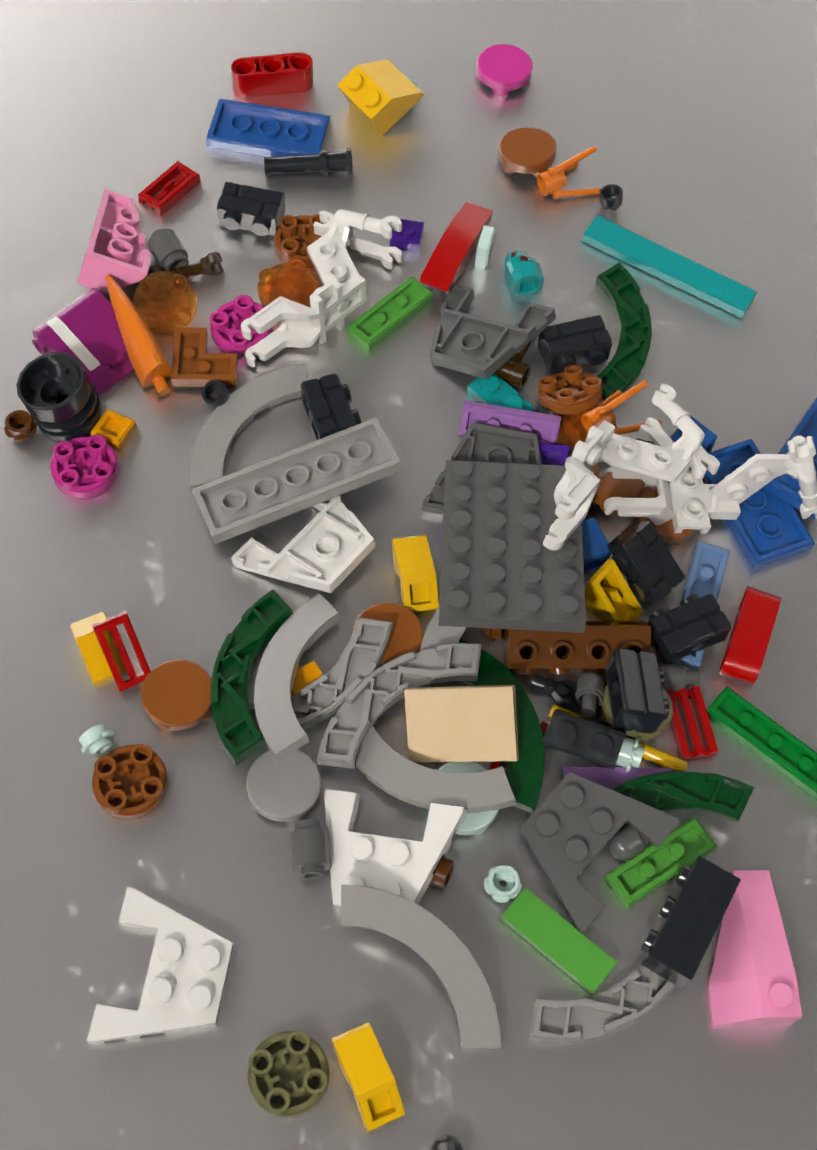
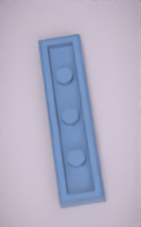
M697 541L680 602L694 594H697L699 598L707 594H713L716 601L718 600L730 550ZM705 649L673 663L684 665L693 670L699 669Z

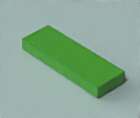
M411 276L347 326V334L369 352L433 301L434 293Z
M694 816L673 830L657 849L650 845L607 873L604 879L627 910L678 876L685 863L691 866L699 855L705 858L714 852L718 846Z
M526 887L500 918L591 995L594 994L617 964V961Z

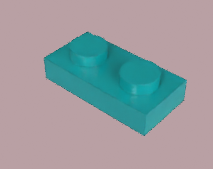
M495 372L488 379L478 377L467 386V394L478 403L532 412L535 408Z

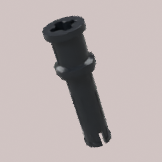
M347 148L346 151L328 152L327 149H322V151H319V154L266 156L264 157L265 176L321 173L325 177L329 176L330 173L342 172L353 175L351 148Z

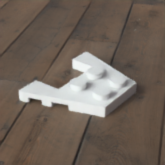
M336 496L313 506L320 512L279 554H276L251 537L231 557L233 566L242 570L332 593L375 548V542L354 513L349 511L342 503L341 497Z
M325 789L324 801L326 825L329 831L333 905L341 908V884L362 885L382 889L419 904L434 876L432 873L441 856L447 853L452 844V836L458 825H462L466 818V809L459 806L431 803L424 839L421 842L353 832L361 797L354 792Z
M127 887L118 920L120 925L158 932L138 1010L96 1004L87 1038L88 1043L96 1045L111 1040H128L140 1038L143 1035L163 1032L167 1034L217 1026L234 949L233 943L140 891Z

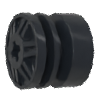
M51 352L35 358L21 371L16 384L18 397L45 436L53 440L69 441L82 437L91 431L99 421L102 412L101 398L77 358L67 353Z

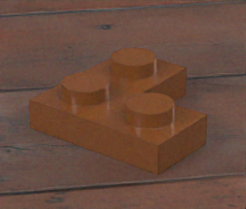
M175 327L171 371L172 387H204L205 384L213 380L221 381L226 387H237V354L207 353V328Z

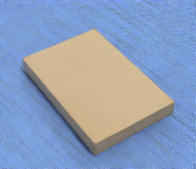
M515 685L406 688L404 690L409 760L413 762L517 761L519 759Z

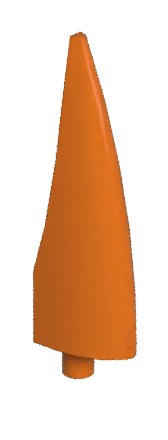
M110 274L106 275L105 280L130 362L142 387L146 388L154 385L160 396L168 394L171 389L167 381L171 380L172 369L161 347L126 293Z

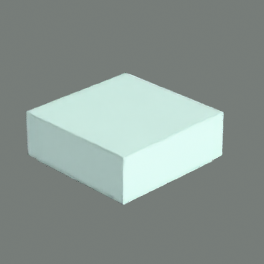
M486 225L483 227L477 246L475 268L485 270L488 266L494 243V227Z

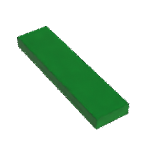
M726 685L707 708L709 719L817 800V752Z

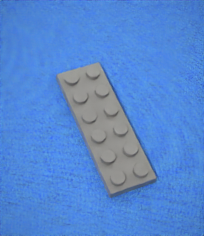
M376 417L191 490L215 545L403 470L402 461Z

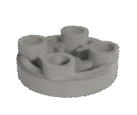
M298 749L277 762L270 750L264 752L252 763L247 774L246 788L249 802L259 814L270 820L288 821L290 823L302 820L304 815L315 806L321 792V777L316 763L309 755Z

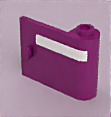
M96 288L86 292L32 331L34 336L32 343L40 354L59 352L67 353L77 358L99 396L103 395L134 371L113 306Z

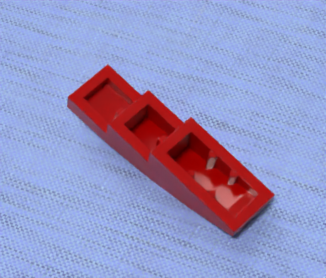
M465 202L437 244L420 276L419 282L448 292L467 268L469 257L478 246L484 225L488 226L491 222L493 211Z

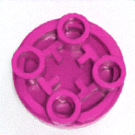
M497 44L484 49L477 59L476 75L485 85L493 88V92L496 95L505 96L510 90L519 89L530 82L533 64L530 56L521 48L509 44Z
M240 295L234 301L222 305L210 316L212 339L217 347L228 354L245 356L246 350L249 347L254 346L271 334L273 326L263 334L251 330V340H247L242 336L241 323L259 312L264 306L254 302L248 295Z
M103 436L78 437L67 442H59L53 448L54 455L50 463L51 475L55 485L66 495L75 498L95 497L107 491L116 481L119 472L117 456Z

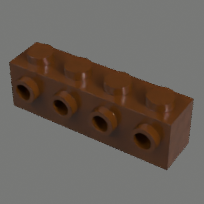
M644 620L586 621L584 633L504 629V663L508 669H513L515 674H533L534 669H548V673L568 674L569 669H583L584 673L596 672L602 674L612 655L618 649L633 650L635 653L640 651L651 653V625Z

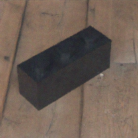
M700 855L691 866L685 863L674 882L680 886L674 898L669 895L667 896L657 915L663 919L658 931L651 928L640 948L646 952L641 965L681 989L692 981L741 879Z

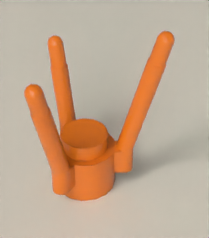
M592 146L558 166L537 174V184L543 196L552 195L554 200L562 197L599 195L601 188L562 190L567 185L564 173L576 168L579 165L578 161L596 152L597 147Z
M642 381L623 394L618 390L595 408L584 413L581 420L585 431L588 433L592 426L597 428L604 420L612 425L615 424L616 417L612 409L647 387L648 381ZM645 422L615 428L614 434L621 435L639 431L640 426L644 425Z

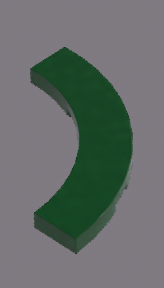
M620 262L596 278V284L605 293L614 308L619 325V342L616 353L608 365L596 376L602 380L603 401L618 390L623 394L632 388L645 366L652 336L648 305L645 304L640 294L641 289L637 282Z
M274 589L256 601L241 616L239 624L232 633L226 636L213 667L210 690L213 718L221 742L236 766L267 745L250 712L249 683L254 664L260 652L282 624L293 614V610Z
M461 639L459 643H470V642ZM481 649L478 680L463 682L469 686L515 685L519 759L517 761H507L505 774L515 797L516 805L513 806L533 813L540 797L544 778L545 754L540 722L530 698L515 676L496 658Z
M677 770L641 776L620 784L611 790L660 811L697 810L723 816L738 822L754 787L719 774Z

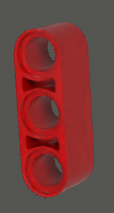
M301 52L238 58L231 64L233 91L240 97L306 92L313 87V60L310 55Z
M747 586L739 605L719 673L751 685L755 684L775 624L781 597Z

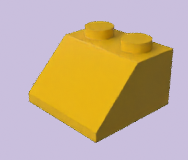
M388 59L358 64L337 84V87L348 102L382 136L424 96Z

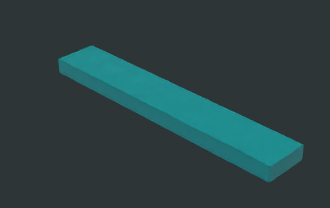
M598 215L583 233V242L740 318H743L756 297L757 291Z

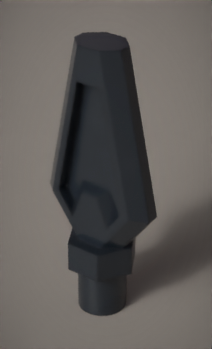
M536 674L533 675L529 687L542 692L541 695L551 697L557 706L581 713V706L577 703L575 697L576 683L571 680L556 681L550 677L546 679ZM601 705L596 708L595 716L600 717L599 709Z

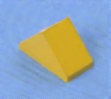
M608 559L587 581L585 587V608L600 620H636L644 612L613 559Z
M103 612L70 624L94 686L114 679L92 628V624L106 621V616ZM110 630L103 631L120 674H126L127 671Z

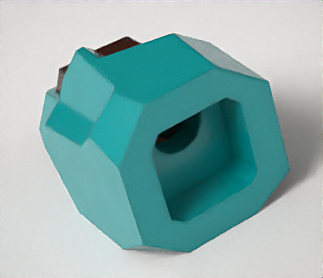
M522 250L508 253L504 260L505 279L512 294L522 297L534 295L541 291L544 276L536 259L530 257Z

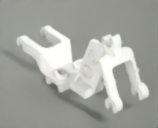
M346 209L338 210L335 216L330 212L321 211L319 214L320 223L314 222L313 226L314 233L322 237L309 245L307 252L324 286L317 288L310 295L311 307L284 297H278L241 323L242 336L247 340H251V330L263 334L281 321L280 326L275 331L246 350L247 364L255 367L256 357L262 361H267L285 347L308 348L316 341L323 345L327 342L326 334L336 327L339 331H342L345 328L344 317L367 301L366 279L359 275L347 251L361 254V257L369 256L382 260V265L387 269H393V260L399 263L402 262V251L399 248L393 246L385 247L371 243L369 240L357 239L353 235V227L359 228L362 231L364 229L378 233L385 238L391 239L392 229L397 232L402 231L401 220L396 216H386L380 220L370 217L366 213L359 214Z
M661 384L659 391H655L651 402L660 407L672 420L673 425H676L683 432L682 437L676 442H673L663 431L659 421L648 417L645 424L640 426L637 435L645 441H653L656 445L614 434L616 427L605 420L597 428L592 426L589 429L585 442L579 440L576 443L572 456L566 459V472L554 491V500L557 505L555 514L558 518L551 525L548 535L544 538L543 545L547 549L554 551L561 549L564 542L585 519L601 481L590 470L595 464L605 462L614 467L670 482H675L680 474L687 472L690 467L691 472L699 480L703 479L707 469L712 475L716 474L720 462L713 455L708 454L701 446L705 433L690 418V414L674 401L676 391L671 386Z
M795 436L787 442L789 450L787 454H756L718 484H703L702 479H697L691 470L681 473L675 482H670L614 467L605 462L599 463L600 477H604L606 473L612 472V477L615 479H641L652 490L658 492V497L608 498L603 503L605 514L610 515L613 510H617L618 516L648 517L656 525H661L672 519L674 533H682L683 529H700L701 534H707L711 528L710 519L737 520L741 513L739 504L777 476L788 474L799 482L800 491L798 493L802 499V504L799 507L802 519L808 518L811 514H815V519H817V478L813 461L816 449L813 437L808 436L806 440L803 436Z

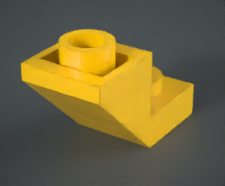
M426 535L392 538L394 572L400 577L402 605L412 612L438 609L437 578Z
M365 1023L332 1038L342 1074L352 1088L366 1130L370 1132L406 1115L395 1078L371 1025Z

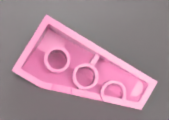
M104 189L78 278V284L84 285L89 289L96 288L99 291L109 293L105 280L108 274L112 276L121 288L146 279L151 254L150 250H146L144 244L146 237L140 231V218L133 198Z
M732 870L730 873L740 878L741 881L722 918L719 936L714 949L715 956L712 971L709 974L707 983L711 1028L790 1026L802 1018L797 976L770 871Z

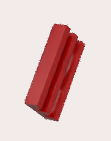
M177 161L137 194L138 200L141 204L147 203V207L150 210L156 209V214L162 216L201 182L200 175ZM181 172H183L178 178H176V179L173 181V179H174L175 177H177ZM162 188H164L159 194H157V195L153 198V196H154L156 193H158Z
M126 611L119 613L116 617L106 618L104 622L92 624V628L120 692L144 682L147 675L151 672ZM122 623L143 672L139 675L135 673L116 627ZM110 630L130 679L123 681L103 631Z
M693 686L690 690L681 688L677 692L666 690L673 704V717L670 723L680 759L687 761L716 756L719 751L700 686ZM689 699H692L706 749H703ZM680 700L694 751H689L675 701Z

